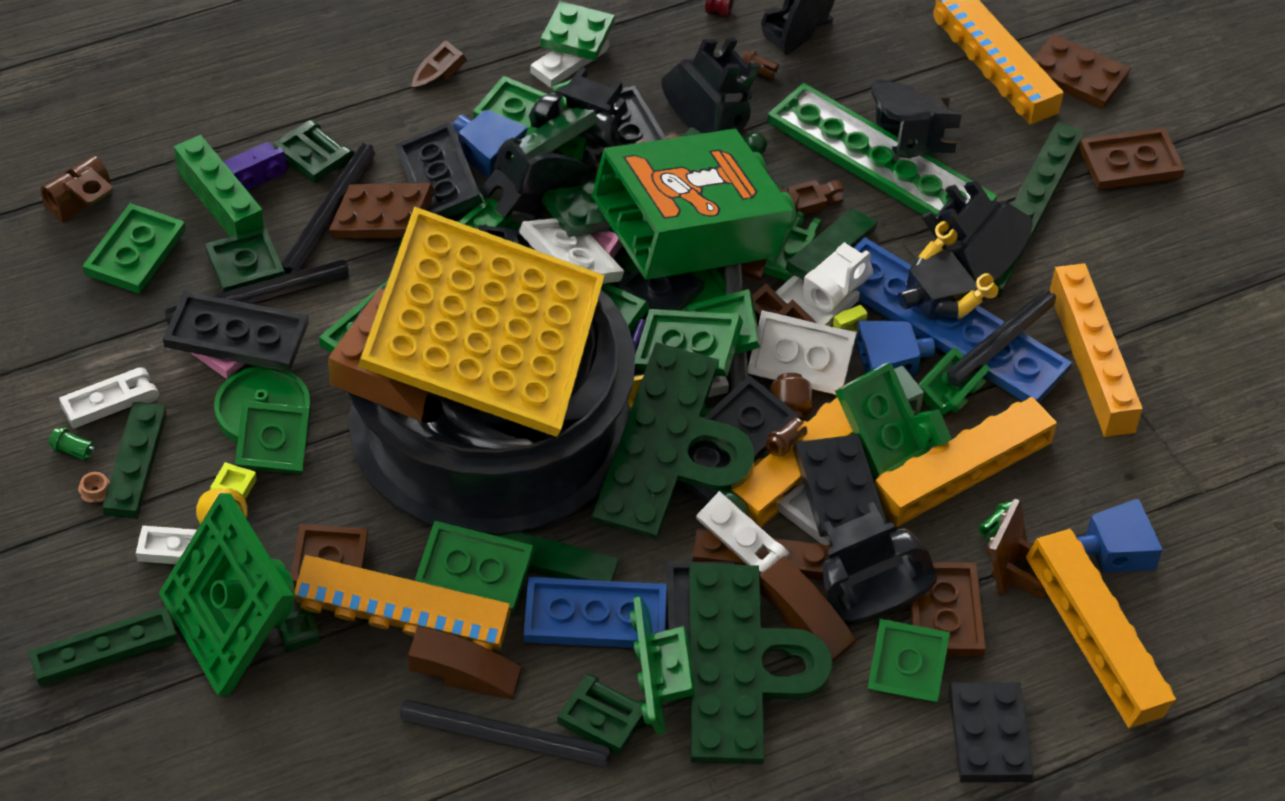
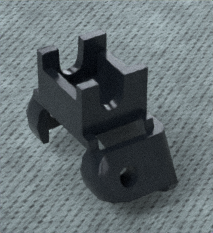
M785 0L782 9L770 8L765 11L761 21L762 31L766 39L788 55L812 37L815 27L833 22L834 18L830 16V12L835 0Z
M726 38L721 50L715 54L713 53L718 42L715 39H703L693 60H682L662 77V89L672 109L689 128L693 127L702 134L737 129L740 133L750 119L751 107L748 100H751L753 95L750 88L761 66L758 63H750L748 66L734 50L738 42L735 38ZM741 93L743 95L740 101L725 102V94Z
M581 67L566 88L559 87L556 89V93L546 94L535 102L529 113L531 127L540 128L562 114L558 106V102L562 97L566 98L568 109L572 107L594 110L599 118L598 123L577 136L586 138L587 147L581 161L591 172H596V165L601 161L604 148L619 146L620 135L617 124L628 109L624 99L620 98L615 104L616 99L623 90L622 82L616 81L611 88L586 79L587 71Z
M881 79L875 80L872 83L871 95L877 104L876 125L891 134H899L897 146H892V151L896 156L911 159L918 157L920 154L955 153L957 145L955 141L941 140L939 138L944 137L945 129L960 127L962 114L948 110L949 96L920 95L913 86ZM911 138L913 140V143L907 144L908 140Z
M511 137L499 147L497 161L494 164L496 169L480 191L486 198H490L498 188L503 189V196L495 207L503 218L508 219L513 211L521 212V215L527 221L538 220L546 209L542 203L543 191L582 186L589 183L593 175L591 170L582 161L566 156L557 149L548 154H541L530 159L519 146L522 141Z
M978 181L967 182L964 185L971 199L966 198L956 185H950L945 189L950 199L938 214L934 216L932 212L925 213L921 218L936 239L938 237L935 229L940 222L945 221L949 225L948 230L943 236L947 235L954 228L957 233L956 241H960L962 248L953 249L951 252L975 282L978 277L985 273L990 274L995 280L1011 266L1025 247L1031 234V217L1006 201L992 202Z
M874 502L867 504L870 510L869 514L833 529L830 521L823 523L832 548L828 549L830 559L824 561L823 582L826 598L845 624L866 622L900 609L922 597L937 583V574L925 546L909 530L904 528L897 530L892 522L885 525Z

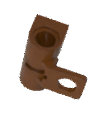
M96 156L88 157L40 188L43 206L62 223L113 191L108 171Z

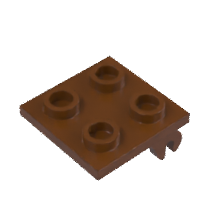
M1013 499L1008 511L1002 513L1000 528L996 536H992L988 543L987 552L988 556H991L993 564L992 578L996 580L998 594L1005 595L1009 585L1028 591L1035 597L1043 598L1047 592L1039 579L1015 566L1017 560L1028 562L1026 556L1033 545L1027 541L1021 502L1018 499Z

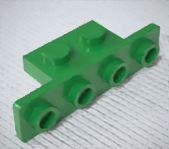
M637 596L633 598L635 610L630 611V618L634 630L638 632V641L634 642V650L638 661L642 664V672H638L640 689L646 696V703L642 704V713L645 723L647 725L651 724L657 734L662 735L666 734L662 703L696 695L688 632L682 626L653 634L650 610L642 597Z

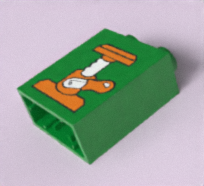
M737 129L604 148L592 192V198L645 280L778 257L786 231L793 227L796 218L795 205L791 196L787 192H780L767 173L762 155L756 151H751Z

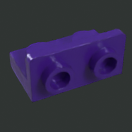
M269 142L223 161L246 190L287 172L284 150L282 148L275 150Z

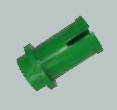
M66 427L61 429L55 428L48 442L49 446L53 447L54 452L59 453L63 451L84 462L89 460L94 450L93 441H88L69 433V429Z
M1011 502L1000 503L996 507V512L978 527L982 537L988 532L990 533L985 539L989 542L992 536H996L1000 528L1002 513L1008 511Z

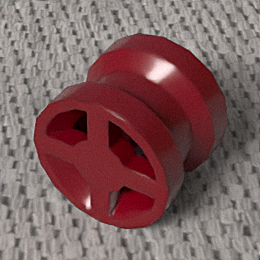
M706 0L705 12L709 14L717 12L720 13L721 17L729 18L735 0Z

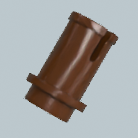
M754 50L752 52L746 51L742 59L748 66L750 63H758L761 67L757 74L772 81L775 78L773 73L778 72L779 64L756 55L757 52Z
M793 418L779 431H772L766 441V447L769 452L775 456L789 453L790 447L807 435L808 430L806 426L799 431L796 430L804 422L799 418Z

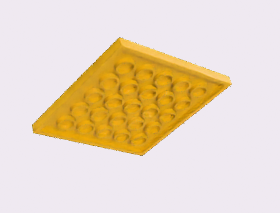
M414 206L358 367L558 437L605 275Z

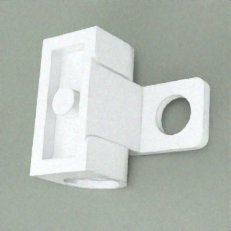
M844 242L834 253L804 277L802 298L824 312L832 311L872 276L871 253L868 251L860 253Z

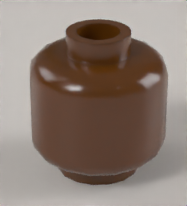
M784 373L779 375L777 380L771 384L770 392L796 412L800 420H803V417L810 414L813 410L811 383L803 378L801 374Z

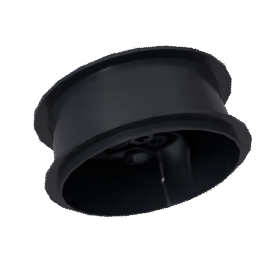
M387 283L381 289L385 290ZM600 290L561 431L558 437L537 430L546 439L536 443L527 438L513 437L526 432L530 427L428 392L424 408L431 407L441 412L438 420L433 423L421 422L348 392L349 398L352 401L349 432L354 457L369 484L394 508L430 526H433L434 521L500 536L535 531L571 517L600 496L630 414L627 399L634 384L636 351L628 324L611 298ZM370 300L362 307L358 316L361 314V312L364 310V308L367 306Z

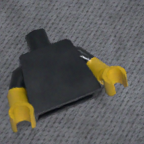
M945 221L940 222L936 226L935 233L938 238L935 242L931 240L910 267L906 290L898 293L899 304L904 310L918 306L926 318L931 320L942 317L961 319L975 310L982 303L983 297L994 298L998 294V287L993 283L994 279L990 274H982L975 282L949 248L943 250L944 244L951 245L957 240V233L954 228L947 235L943 236L949 228L948 223Z

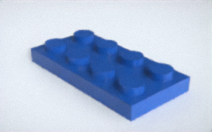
M528 577L524 642L634 648V642L638 641V632L634 630L630 618V611L635 610L633 598L641 596L649 608L653 634L665 631L667 584Z

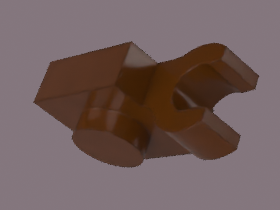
M812 180L788 187V191L800 195L798 212L804 215L827 209V203L837 205L843 202L840 192L844 191L840 180H833L819 186L817 180Z

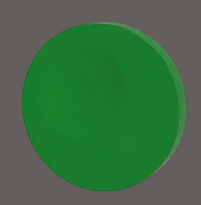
M261 366L242 370L228 378L219 388L214 401L217 425L221 432L235 443L238 442L242 401L309 407V418L311 415L309 391L298 376L292 372Z

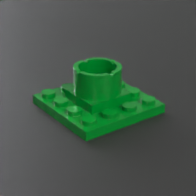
M219 493L159 591L161 599L217 696H228L231 694L273 628L280 627L286 621L285 618L290 615L295 595L294 583L290 572L285 569L286 566L282 561L270 558L231 493Z

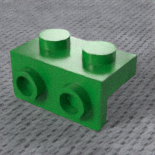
M956 347L952 348L918 383V386L924 392V402L932 410L939 409L942 416L950 410L954 414L958 412L968 402L965 396L969 392L971 394L975 393L984 385L986 380L983 376L990 370L987 364L983 365L960 386L955 387L950 382H947L945 378L947 370L964 357Z

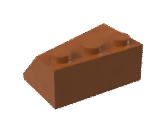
M379 288L328 357L330 385L422 422L428 391L358 367L385 291Z

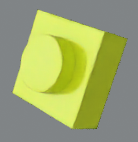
M861 305L849 310H843L834 316L833 327L857 333L858 322L866 321L868 313Z
M225 462L210 489L231 488L240 492L246 500L257 481L256 472Z

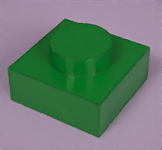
M939 409L922 412L910 418L915 428L916 437L921 441L923 448L943 445L952 440Z

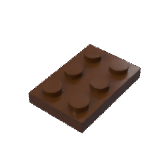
M1055 34L1049 38L1033 58L1064 93L1102 110L1128 78L1131 69Z
M1165 127L1080 139L1078 148L1097 190L1178 179L1184 176L1185 168Z
M431 183L351 184L348 186L329 231L333 238H403L414 206L427 211L435 190Z
M932 562L937 574V583L929 592L910 603L911 625L950 632L946 656L984 657L986 647L976 563Z

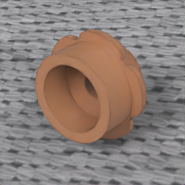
M90 472L84 475L78 487V492L82 494V500L87 503L103 502L110 480L100 472Z

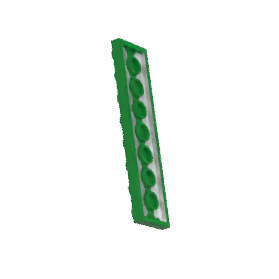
M802 83L768 113L767 123L922 215L930 212L934 216L938 214L950 199L945 191L950 185H956L966 198L971 199L964 185L967 182H973L972 180L929 155L920 154L918 157L911 159L896 156L892 151V146H897L898 137L805 83ZM982 187L992 202L997 201L996 194Z

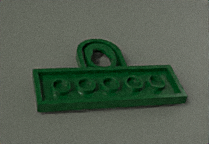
M658 342L655 343L593 512V522L658 540L678 481L714 491L737 488L749 478L754 467V448L749 437L734 426L701 417L719 367V359ZM710 441L716 444L721 451L728 453L731 461L722 468L715 466L708 468L694 463L689 458L688 453L695 443Z
M690 563L689 643L696 695L690 696L691 763L763 764V698L805 699L820 692L826 685L832 669L830 651L826 644L811 632L801 629L761 628L759 565ZM771 651H782L791 657L803 660L806 669L803 673L792 674L790 677L774 676L763 667L762 658Z

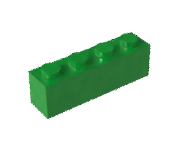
M201 134L174 146L178 174L229 237L264 228L262 208Z

